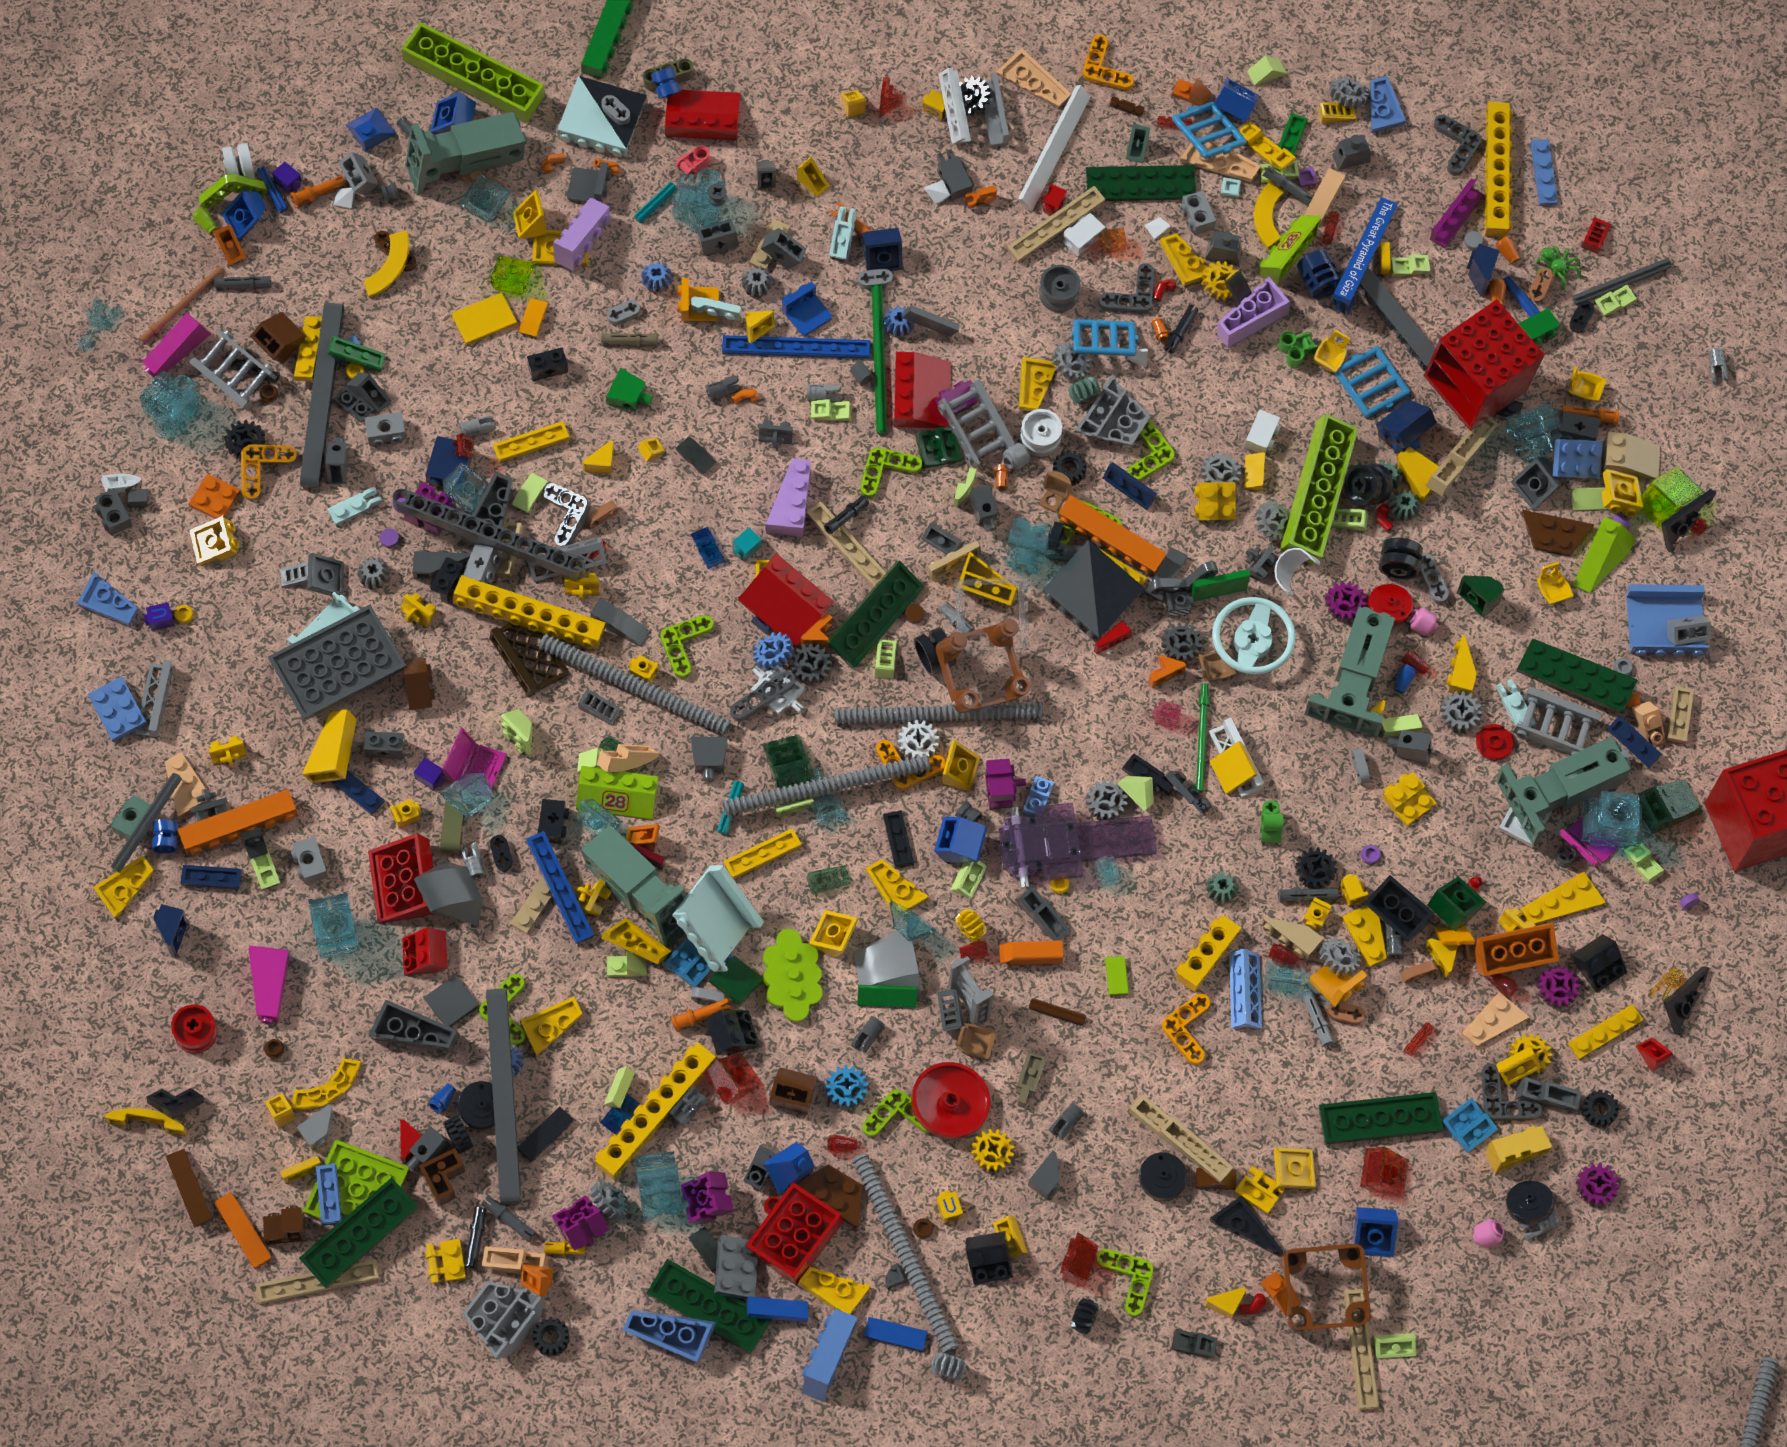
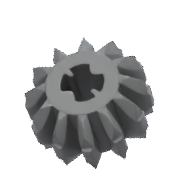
M753 265L752 270L746 269L745 274L742 275V287L745 288L746 294L751 292L752 297L755 296V293H758L759 297H761L762 292L767 294L768 289L772 287V276L769 275L768 269L762 271V266L756 269Z
M372 556L370 561L364 558V564H359V570L357 571L360 583H365L366 588L371 584L373 589H376V584L383 587V581L388 582L387 575L390 574L387 563L382 562L380 557L374 560Z
M944 1353L935 1354L931 1363L933 1374L949 1380H961L966 1370L964 1360Z

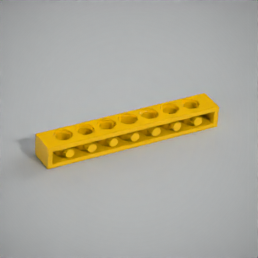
M1488 101L1486 107L1485 236L1505 237L1508 231L1512 229V220H1509V215L1512 214V205L1509 204V200L1512 198V189H1509V184L1512 183V173H1509V168L1512 167V157H1509V152H1512L1513 142L1510 141L1513 126H1510L1513 110H1510V103Z
M461 575L453 594V603L459 607H466L477 613L493 616L495 619H502L514 625H521L532 631H539L548 634L550 637H557L568 643L581 645L586 649L597 650L605 631L606 622Z
M697 1042L695 1046L691 1045L686 1050V1056L682 1061L678 1060L672 1067L673 1071L669 1076L665 1075L661 1079L657 1090L653 1089L648 1094L644 1105L640 1104L635 1109V1115L631 1120L627 1119L622 1124V1130L618 1135L614 1134L609 1139V1145L605 1150L601 1149L596 1154V1167L611 1179L615 1180L667 1120L670 1116L669 1112L692 1086L695 1087L716 1063V1056ZM694 1062L698 1066L695 1069H690L688 1064ZM682 1077L685 1079V1082L678 1084L675 1082V1079ZM670 1092L673 1095L670 1098H664L662 1094ZM652 1107L660 1109L657 1113H651L649 1110ZM641 1121L647 1123V1126L644 1128H638L636 1125ZM628 1136L634 1138V1141L631 1143H626L623 1140ZM618 1151L621 1153V1156L613 1158L611 1153Z

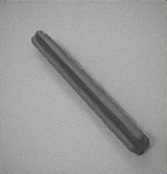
M1663 259L1573 295V302L1579 305L1583 301L1592 300L1610 291L1612 292L1625 285L1672 267L1670 259Z
M176 773L171 774L111 864L113 870L120 872L181 782L182 778Z

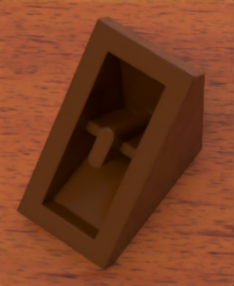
M1196 1168V1188L1235 1190L1236 1170L1233 1169L1220 1183L1203 1169Z

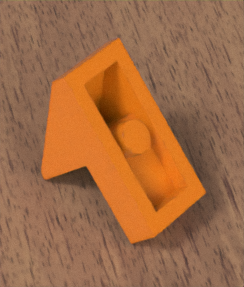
M1196 78L1194 84L1178 79L1172 92V96L1199 106L1207 104L1212 94L1198 78Z
M231 224L213 232L217 246L221 248L228 265L246 258Z
M826 613L801 637L800 644H804L806 647H809L810 643H812L813 647H816L817 644H819V647H830L827 644L829 638L825 634L833 627V617Z
M1159 655L1157 663L1162 670H1154L1149 676L1148 683L1151 688H1154L1184 673L1186 669L1185 662Z
M660 825L628 827L625 839L629 843L637 844L654 852Z
M523 1264L521 1284L539 1297L547 1296V1288L552 1287L553 1269Z
M1275 1271L1261 1281L1260 1285L1282 1313L1286 1315L1285 1281ZM1291 1284L1292 1307H1297L1301 1303Z

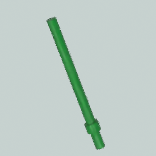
M1207 683L1201 684V697L1198 700L1200 718L1196 788L1199 792H1204L1208 707H1210V698L1208 697L1209 684Z

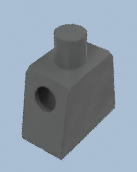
M1353 135L1351 138L1339 141L1332 155L1338 170L1371 162L1370 148L1364 135Z
M1229 231L1223 233L1214 232L1207 245L1205 260L1220 261L1221 263L1226 261L1227 264L1239 266L1242 252L1240 236L1233 235Z
M340 437L335 438L333 442H329L327 445L325 466L328 484H347L348 448L345 440Z
M990 484L971 489L968 499L977 524H984L986 532L997 529L994 520L997 518L998 511Z
M1402 730L1400 737L1389 736L1387 747L1397 749V757L1428 766L1432 752V734Z
M691 737L695 772H703V781L713 782L715 772H723L728 737Z
M430 1126L410 1149L414 1157L407 1165L416 1172L419 1169V1165L443 1154L451 1144Z

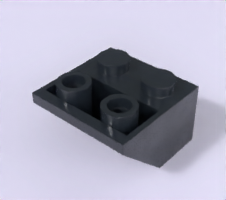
M1604 934L1572 954L1578 970L1596 993L1628 973L1616 941Z
M721 1009L706 1019L718 1056H730L760 1047L748 1010Z
M1005 1231L966 1238V1254L974 1285L1013 1278L1010 1249Z

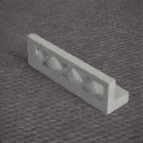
M992 73L991 81H987L988 87L992 90L989 92L992 98L988 99L990 105L986 104V110H983L990 147L1006 146L1009 140L1008 127L997 73Z
M601 537L557 548L583 558L584 562L586 560L589 561L585 563V569L607 563ZM599 550L602 559L594 561L588 557L591 552ZM539 553L537 556L544 557L546 554ZM528 562L534 582L561 575L556 572H549L547 569L544 574L536 576L534 567L538 565ZM578 566L572 568L575 571L581 570Z
M164 660L163 665L150 664L140 708L142 715H146L145 720L150 721L148 731L138 729L135 731V735L157 738L159 736L174 669L170 660ZM154 669H162L158 680L153 676ZM157 685L156 696L152 698L149 694V689ZM153 702V711L148 715L145 707Z

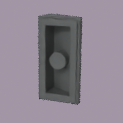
M935 523L929 524L921 538L946 555L959 550L964 543L963 540Z

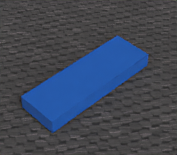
M748 1296L747 1317L807 1322L808 1301Z
M868 1317L864 1338L923 1352L928 1331Z

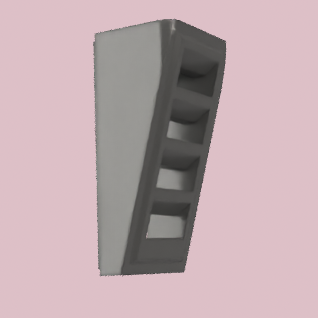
M586 689L578 703L580 710L610 725L614 724L621 712V708L589 689ZM589 698L592 699L590 704L587 705L586 703L589 700ZM596 702H598L599 704L597 708L593 709ZM606 706L604 712L600 713L602 707ZM610 709H613L612 714H611L610 717L608 718V717H607L608 712L610 711Z
M957 988L937 992L943 1031L962 1028L964 1020ZM953 995L954 999L944 1001L943 997ZM954 1003L955 1007L945 1008L946 1004ZM947 1012H956V1015L947 1016ZM957 1019V1023L949 1024L948 1020Z

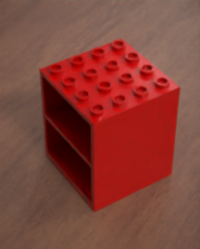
M1496 299L1439 339L1425 371L1424 378L1465 426L1472 431L1527 392L1545 354Z
M1787 749L1723 769L1704 803L1734 872L1787 855Z

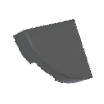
M898 1263L893 1265L887 1273V1290L906 1282Z

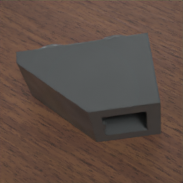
M765 1143L759 1145L743 1182L762 1190L770 1177L764 1162L781 1151Z

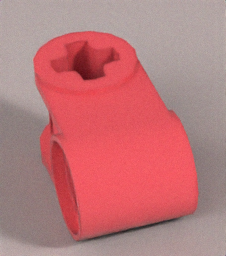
M703 145L697 146L686 155L681 156L675 164L676 167L681 168L685 173V177L690 179L710 164L709 149Z

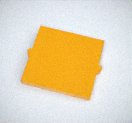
M1449 926L1434 928L1436 935L1443 945L1475 943L1466 926H1462L1456 931Z

